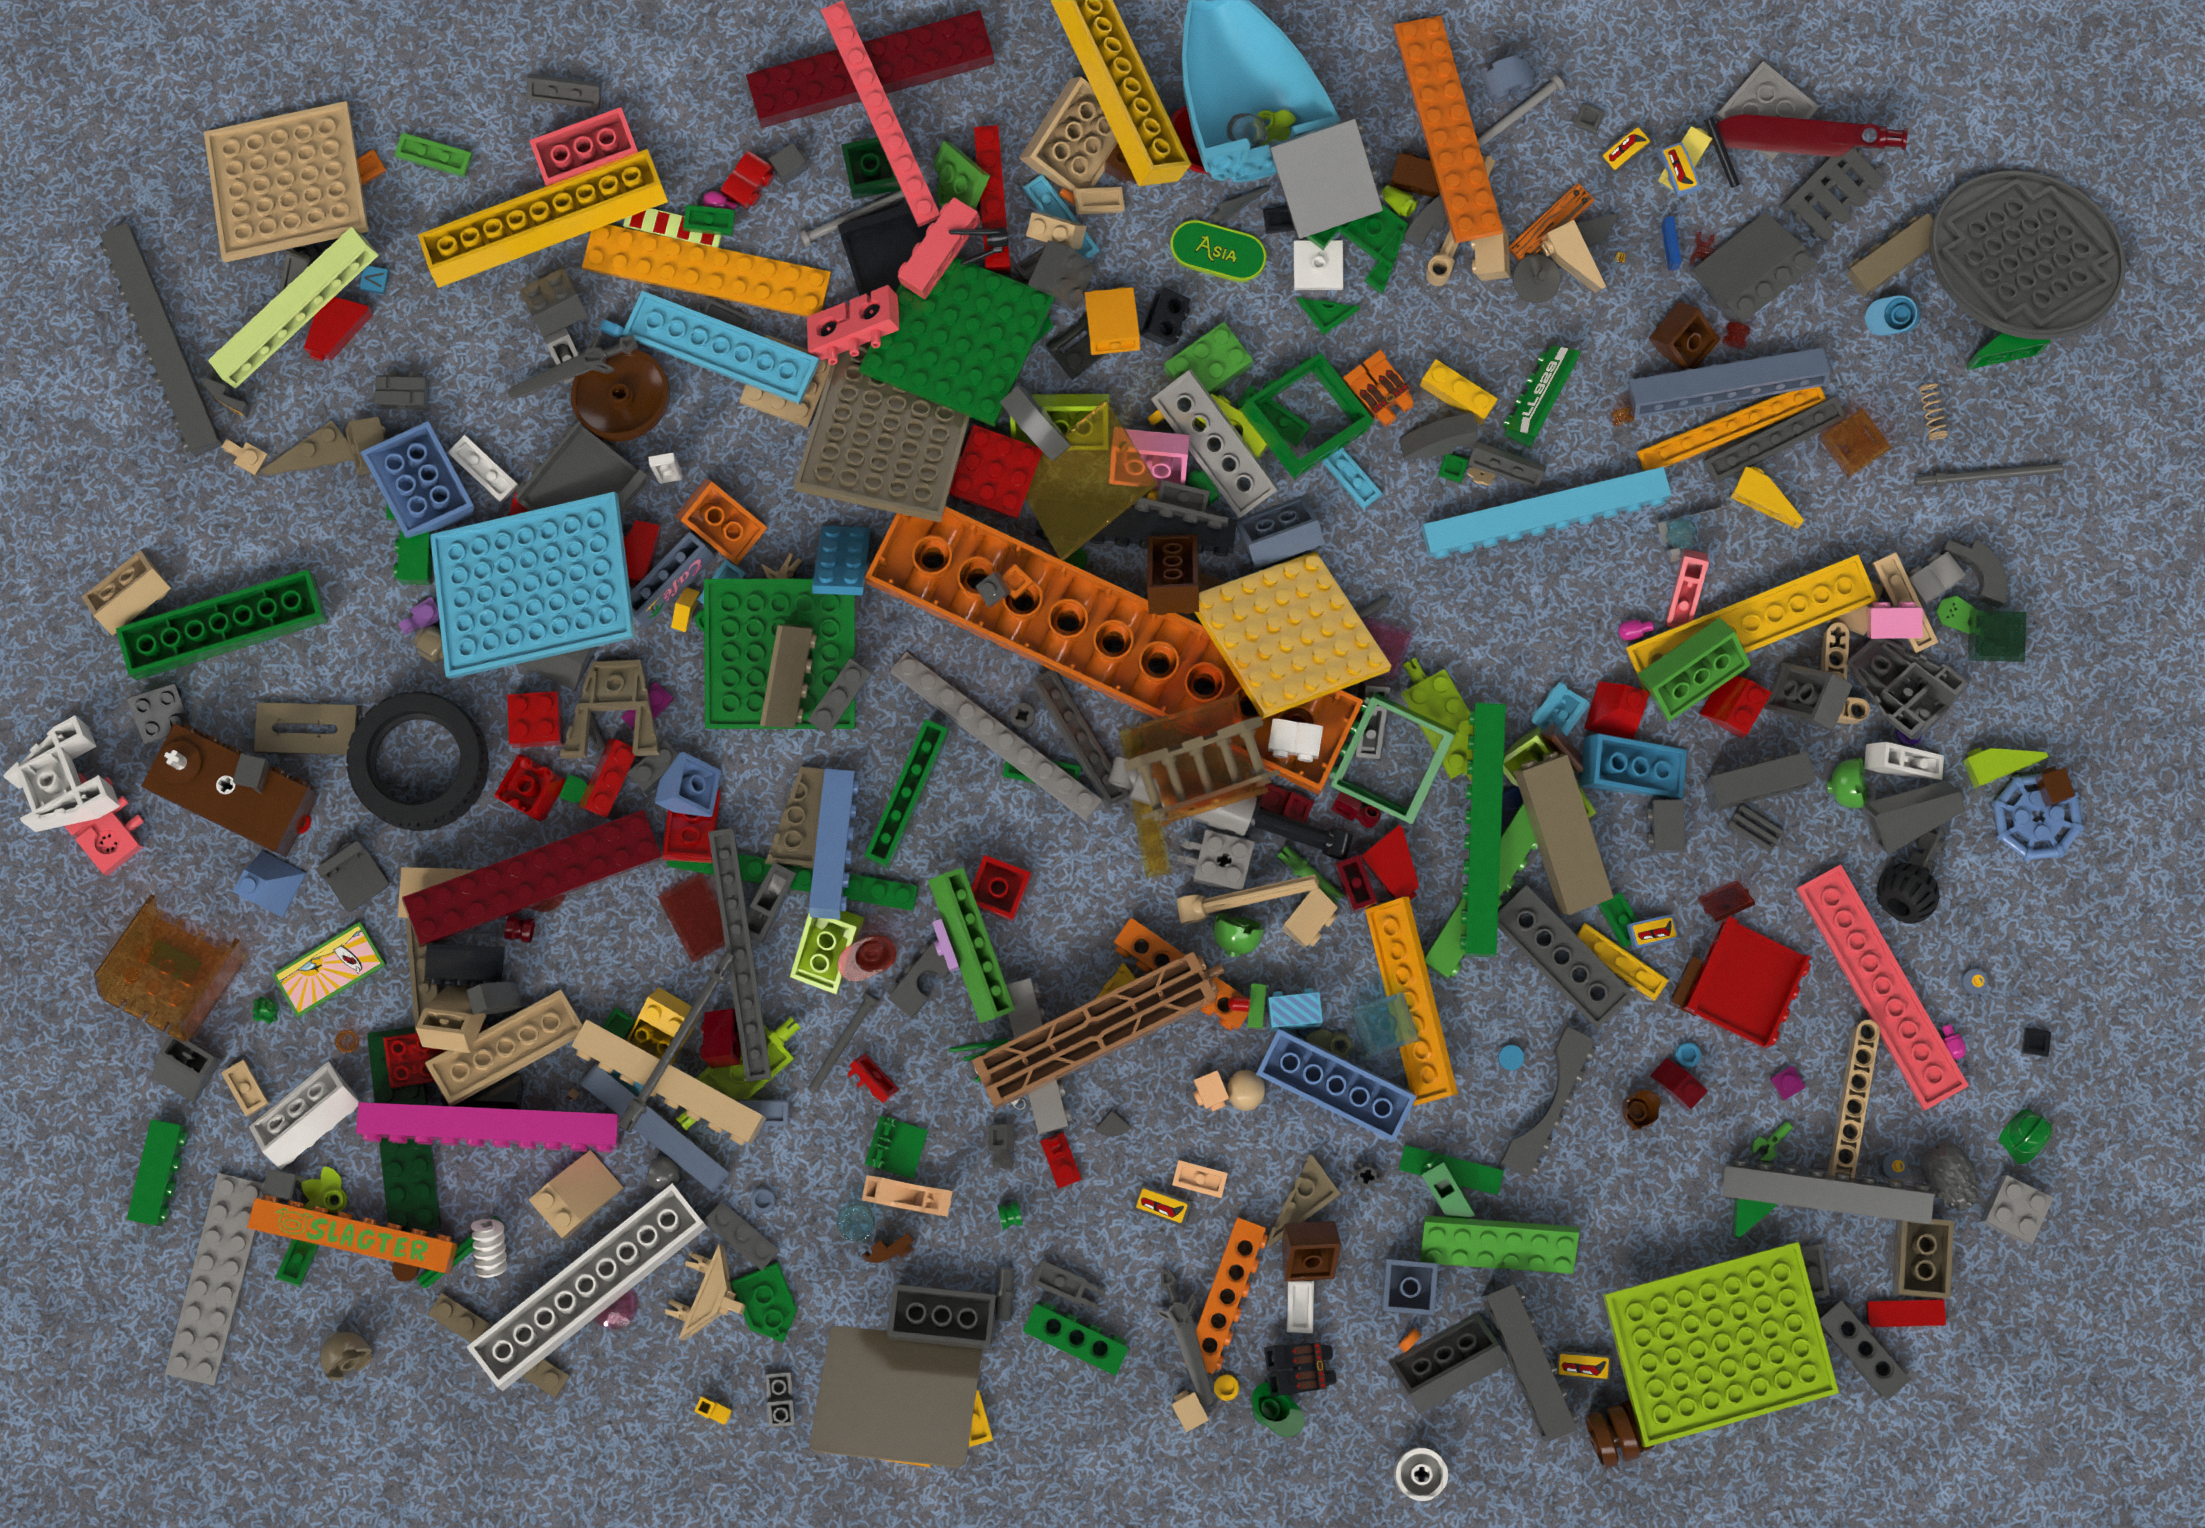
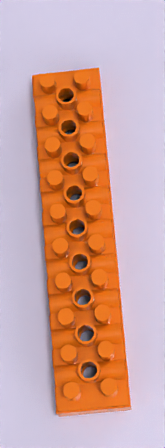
M945 507L942 522L896 513L865 576L866 584L896 598H901L907 603L924 609V611L936 617L946 619L950 623L969 630V632L983 639L991 640L995 644L1014 651L1028 660L1036 661L1052 671L1059 672L1061 675L1078 683L1081 682L1097 692L1104 693L1118 702L1127 704L1196 738L1260 716L1259 713L1251 717L1245 716L1239 710L1241 704L1251 702V700L1202 625L1177 613H1167L1165 615L1149 614L1147 599L951 508ZM931 556H938L944 560L940 567L934 569L926 567L924 562ZM1014 564L1033 580V584L1019 597L1029 598L1033 601V606L1027 611L1016 609L1013 606L1016 600L1010 595H1007L996 605L988 607L979 591L969 586V582L973 578H987L993 572H999L1002 577ZM1066 618H1071L1077 621L1079 626L1072 632H1066L1060 629L1058 624ZM1110 639H1116L1122 642L1124 648L1118 653H1111L1105 650L1103 645ZM1155 660H1161L1167 663L1169 669L1163 674H1156L1150 671L1148 666ZM1200 681H1207L1212 684L1214 691L1209 695H1201L1195 691L1194 685ZM1338 690L1263 718L1264 726L1254 729L1255 734L1253 736L1264 769L1269 772L1279 769L1280 774L1277 776L1286 778L1288 781L1320 795L1364 700L1345 691ZM1273 719L1323 726L1318 759L1313 758V762H1304L1297 760L1298 756L1288 755L1287 758L1272 756L1273 752L1268 751ZM1240 735L1232 737L1230 746L1233 755L1241 757V759L1252 764L1244 738L1241 739Z

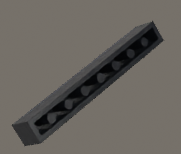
M1039 500L1036 534H1040L1041 538L1053 540L1055 536L1065 537V540L1070 542L1090 539V543L1104 544L1105 541L1114 542V545L1120 547H1128L1129 543L1139 544V547L1142 549H1147L1148 536L1197 534L1198 554H1203V551H1213V555L1224 557L1228 556V553H1233L1236 519H1229L1227 527L1222 526V529H1214L1208 527L1206 522L1189 523L1184 521L1181 516L1173 515V518L1159 515V512L1156 511L1143 512L1135 509Z

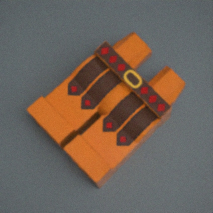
M1381 349L1365 360L1363 366L1360 364L1343 377L1344 383L1374 420L1378 419L1385 427L1396 420V415L1390 409L1397 404L1403 413L1409 411L1414 406V401L1409 394L1410 387L1386 360V356Z

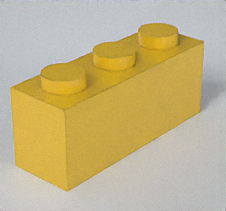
M1435 359L1422 378L1420 387L1462 414L1473 412L1475 422L1481 426L1494 409L1498 400L1437 359Z

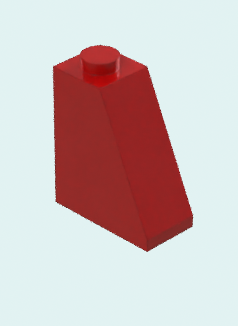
M338 297L332 298L314 315L304 345L305 351L310 355L309 357L319 362H324V359L332 361L372 317V310L367 305Z
M1399 824L1361 856V860L1393 900L1409 896L1410 901H1412L1417 896L1415 891L1419 888V883L1403 828Z

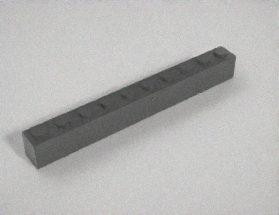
M126 222L100 233L103 241L99 243L105 257L109 256L112 264L108 265L114 278L118 277L121 284L117 286L122 299H127L130 307L126 308L130 319L132 321L136 320L138 329L135 330L141 343L145 342L148 349L144 351L149 364H154L157 372L153 373L159 387L163 386L166 394L162 396L167 407H172L175 414L171 418L176 429H181L184 438H181V443L185 451H190L197 457L223 445L134 230Z

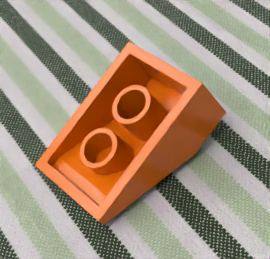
M706 478L674 516L736 566L767 529L763 523Z

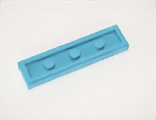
M1043 174L1023 187L1024 192L1039 212L1079 223ZM1085 231L1081 250L1075 251L1088 260L1097 254L1100 249Z

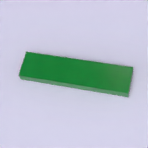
M1404 1145L1399 1171L1422 1176L1421 1169L1424 1168L1423 1164L1435 1157L1437 1160L1443 1157L1461 1187L1498 1196L1503 1170Z

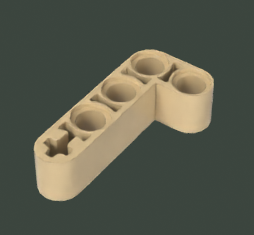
M1838 622L1830 625L1823 634L1821 671L1833 673L1847 681L1848 666L1846 663L1848 661L1850 634L1847 626ZM1837 631V635L1841 637L1837 640L1836 647L1831 648L1835 644V636L1831 634ZM1829 655L1837 656L1840 664L1838 666L1831 664ZM1848 697L1837 723L1858 724L1862 722L1870 713L1868 702L1861 698ZM1852 706H1857L1861 709V717H1856L1852 714Z

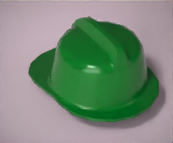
M2025 1109L2015 1115L2004 1128L1998 1141L2018 1165L2025 1164L2035 1158L2051 1137L2052 1126L2043 1116Z
M1268 1382L1258 1385L1253 1390L1251 1403L1253 1416L1256 1421L1283 1437H1293L1301 1432L1305 1422L1303 1412L1288 1395L1270 1397Z

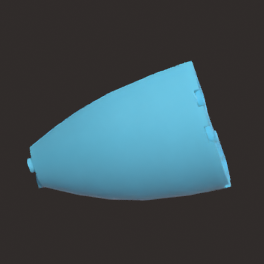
M1188 0L1182 44L1183 91L1192 133L1206 173L1209 172L1212 178L1224 181L1227 178H1232L1233 182L1253 181L1277 174L1269 146L1257 147L1255 145L1254 138L1257 130L1254 127V119L1256 115L1263 110H1270L1274 113L1286 110L1292 113L1296 121L1289 127L1291 130L1290 139L1341 121L1333 104L1300 51L1284 32L1249 0ZM1265 120L1263 126H1268L1270 120Z

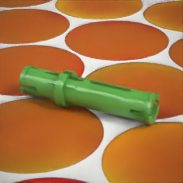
M1286 845L1283 851L1290 858L1282 851L1279 853L1277 858H1280L1294 870L1293 874L1295 876L1305 877L1316 874L1320 890L1334 904L1338 900L1331 893L1339 900L1342 898L1343 893L1312 868L1306 858L1303 860L1288 845Z

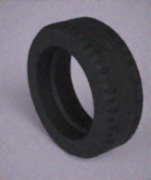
M412 691L411 693L403 692L395 694L394 697H387L365 713V717L359 720V723L354 728L355 732L351 735L348 744L350 748L347 750L346 763L348 764L347 773L351 781V787L360 802L370 812L394 827L404 830L409 829L410 831H429L439 829L443 825L447 826L471 809L470 806L477 802L481 795L480 791L485 787L487 781L486 774L489 772V752L484 735L468 713L452 700L444 698L439 694ZM420 719L433 721L445 727L458 744L460 769L457 778L443 795L432 801L424 803L401 801L390 795L378 778L376 771L378 748L384 737L399 724Z

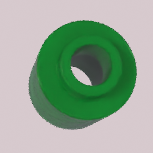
M1197 469L1186 477L1188 480L1185 484L1186 486L1210 491L1207 506L1219 499L1218 488L1205 471L1200 472Z

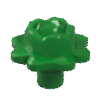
M262 996L253 1000L254 1007L252 1012L254 1013L253 1018L255 1021H265L270 1025L278 1020V1009L275 1002Z

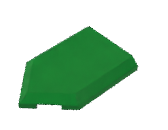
M776 1262L767 1266L763 1271L757 1270L731 1281L738 1302L746 1305L743 1315L749 1330L784 1343L797 1312V1307L779 1263Z

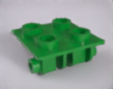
M879 1116L865 1165L914 1179L928 1130L899 1122L892 1118Z

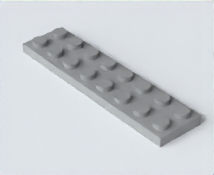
M221 1173L217 1174L167 1363L166 1375L213 1386L217 1385L257 1232L247 1228L255 1198L263 1199L264 1197L262 1194L264 1183Z

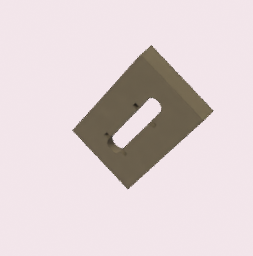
M257 703L254 752L347 755V750L350 748L348 744L357 725L358 706ZM275 724L336 725L338 730L334 734L276 733L273 731V726Z

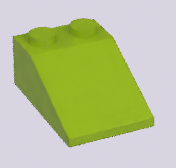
M841 911L840 920L812 918L808 913L790 977L837 994L858 942L865 918L847 911Z

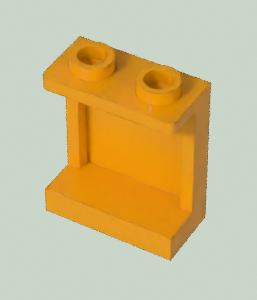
M1119 287L1111 290L1084 292L1091 355L1140 350L1134 288Z

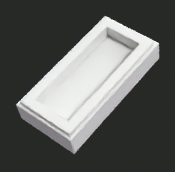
M1288 1281L1287 1332L1313 1333L1314 1281Z

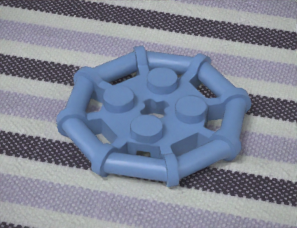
M2042 773L2022 776L2013 775L2009 784L1999 797L1992 801L1991 805L1994 807L1998 834L1996 836L1997 840L2004 842L2027 862L2034 859L2053 857L2061 859L2065 856L2066 850L2080 832L2084 831L2085 827L2082 825L2078 800L2080 795L2078 792L2070 800L2045 807L2040 791H2026L2024 785L2037 784L2035 779L2041 776ZM2018 790L2021 796L2013 806L2006 804L2015 791ZM2069 803L2072 823L2064 821L2065 812L2062 806ZM2005 811L2011 812L2013 827L2007 830ZM2032 811H2041L2044 818L2043 822L2039 820L2035 823L2033 821L2034 815L2031 814ZM2062 827L2070 829L2058 844L2054 837ZM2018 833L2028 841L2027 846L2025 847L2010 834ZM2048 841L2052 848L2033 849L2034 842Z

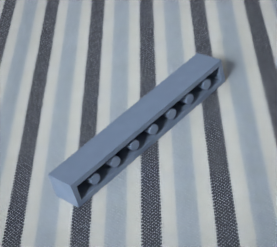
M1808 348L1804 351L1784 352L1770 357L1760 356L1752 360H1736L1728 364H1712L1704 368H1688L1680 372H1665L1656 376L1637 377L1629 380L1628 397L1633 416L1637 418L1828 386L1830 369L1823 348Z

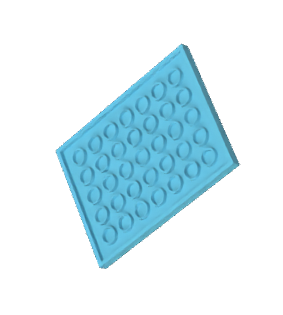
M611 492L430 534L445 674L447 678L452 679L636 638L617 493Z

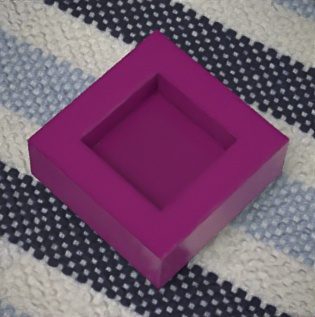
M1793 1066L1770 1078L1783 1101L1806 1088Z

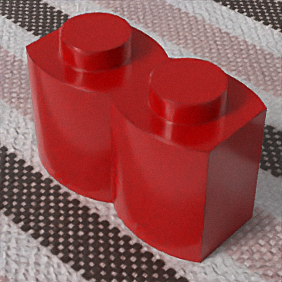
M748 150L721 188L722 194H725L730 200L746 210L750 205L754 207L761 197V194H759L760 190L764 186L768 187L774 179L773 166Z

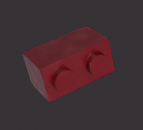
M1360 855L1335 864L1334 868L1351 913L1354 914L1375 906L1377 899Z
M730 1008L704 1012V1022L701 1024L703 1045L700 1047L702 1060L711 1068L740 1065L741 1045L735 1010Z

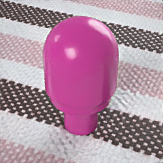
M709 191L703 196V205L705 207L736 210L737 207L736 203L727 201L728 197L725 194L716 191Z
M1640 619L1625 621L1619 626L1618 633L1626 641L1640 639V637L1644 636V632L1654 630L1652 621L1641 623Z
M1951 1024L1942 1027L1946 1037L1942 1040L1953 1059L1963 1058L1966 1054L1963 1038L1960 1037V1034H1955Z

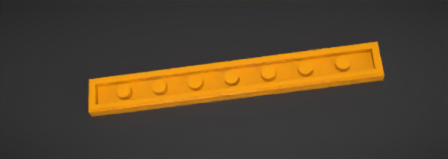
M1821 387L1782 393L1637 451L1636 455L1643 471L1660 467L1666 468L1798 415L1827 400Z

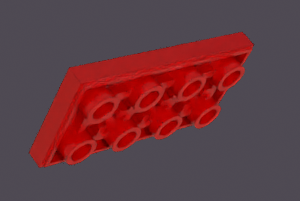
M486 1023L482 1024L479 1033L486 1030ZM418 1033L383 1038L390 1089L435 1082L425 1062L448 1050L422 1047Z

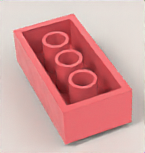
M621 107L529 140L546 186L638 152Z

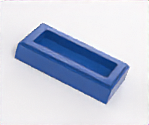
M1669 216L1663 220L1661 229L1668 270L1671 271L1678 270L1682 262L1674 216Z

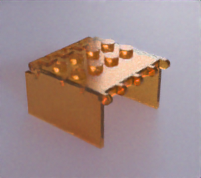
M1238 694L1231 695L1139 724L1140 727L1132 729L1131 733L1132 735H1137L1142 732L1147 749L1138 751V756L1163 748H1170L1203 735L1215 733L1217 730L1231 726L1236 721L1244 719L1239 704ZM1240 735L1232 737L1230 746L1242 781L1256 777V774L1251 775L1250 770L1254 768L1248 750L1243 751L1242 746L1246 745L1244 738L1241 739ZM1216 743L1203 747L1205 751L1203 756L1215 791L1233 785L1221 748L1217 747ZM1189 752L1176 756L1177 761L1175 764L1187 799L1204 795L1205 791L1193 756L1190 757ZM1162 762L1152 764L1154 770L1152 777L1157 780L1162 796L1160 798L1161 803H1164L1165 807L1178 803L1166 766H1163ZM1255 783L1168 812V819L1160 821V827L1268 794V789L1265 785L1257 787Z
M150 894L94 973L97 994L103 998V1001L117 1008H120L125 1002L123 1011L140 1020L148 1014L145 1023L163 1032L169 1025L168 1035L182 1042H187L190 1037L193 1038L243 966L248 955L245 953L241 954L240 940L237 938L233 940L228 949V944L224 942L219 948H216L203 941L206 936L205 932L200 931L197 937L182 930L184 921L179 919L175 925H172L162 920L165 911L157 909L156 897Z

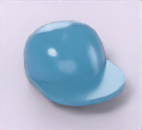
M1897 295L1881 298L1871 303L1868 307L1865 322L1868 329L1879 336L1907 333L1918 325L1921 319V310L1919 304L1907 296Z

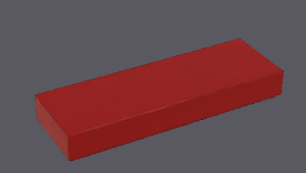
M1945 1300L1866 1302L1867 1324L1870 1327L1946 1325Z

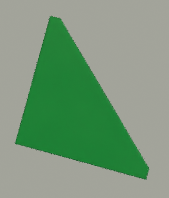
M1302 297L1296 300L1323 336L1360 310L1358 305L1351 306L1325 300L1304 299Z

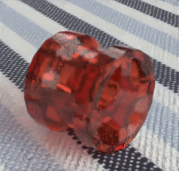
M1727 323V335L1723 337L1722 343L1733 348L1745 349L1747 346L1746 336L1750 334L1751 328L1740 323Z

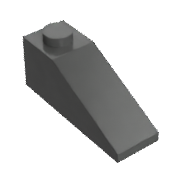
M1370 678L1359 683L1357 698L1365 701L1366 697L1371 699L1375 692L1389 699L1390 686L1385 679ZM1379 705L1376 706L1356 748L1355 757L1380 759L1387 715L1386 708ZM1361 708L1356 717V719L1359 721H1361L1365 713L1361 711Z

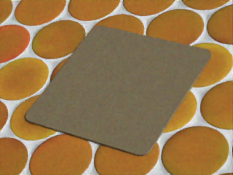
M844 1326L833 1327L830 1330L809 1442L810 1448L819 1453L955 1468L963 1466L967 1460L982 1349L890 1340L887 1336L888 1331Z

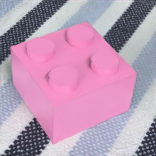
M1913 601L1898 602V606L1892 607L1891 603L1873 602V607H1867V637L1871 639L1923 638V608L1916 606V602Z

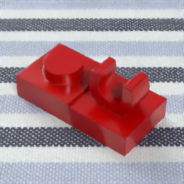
M866 1053L849 1065L852 1070L848 1072L847 1076L850 1078L857 1074L860 1077V1081L856 1086L861 1087L866 1084L871 1094L882 1103L892 1098L900 1090Z
M1064 1132L1040 1141L1058 1189L1082 1180Z

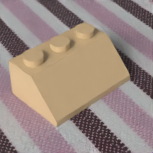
M139 550L83 595L82 598L93 616L113 636L117 633L116 628L128 625L136 616L144 614L151 604L156 600L164 598L167 591L171 588L143 552Z

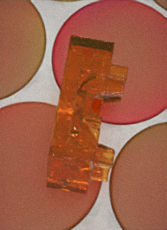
M1863 408L1820 438L1848 479L1892 449ZM1864 428L1868 431V433L1870 434V436L1873 438V440H1874L1875 442H1873L1872 439H1870V437L1868 436V434L1865 432ZM1844 445H1846L1847 449L1851 452L1848 455L1844 452L1843 448H1841Z

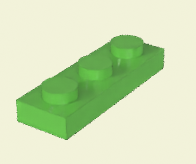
M403 132L394 154L398 159L466 178L473 157L471 152Z

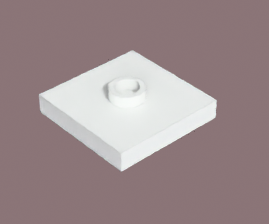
M1332 240L1324 251L1311 241L1293 242L1294 290H1343V240Z

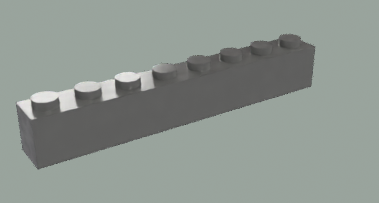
M1732 1159V1162H1726L1722 1196L1931 1224L1935 1189H1930V1185L1924 1183H1914V1186L1903 1185V1181L1889 1179L1888 1183L1878 1182L1877 1178L1871 1176H1862L1861 1179L1851 1178L1850 1174L1837 1172L1833 1176L1825 1175V1171L1819 1169H1810L1809 1172L1799 1171V1168L1795 1166H1784L1783 1169L1773 1168L1771 1163L1758 1162L1757 1165L1747 1164L1746 1160Z

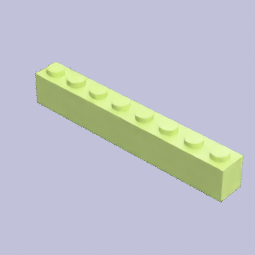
M353 227L349 228L208 361L219 376L236 389L379 256L364 236Z

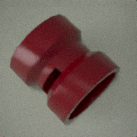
M509 915L504 931L505 940L513 941L520 939L523 943L530 944L533 939L535 919L526 918L522 920L518 916Z

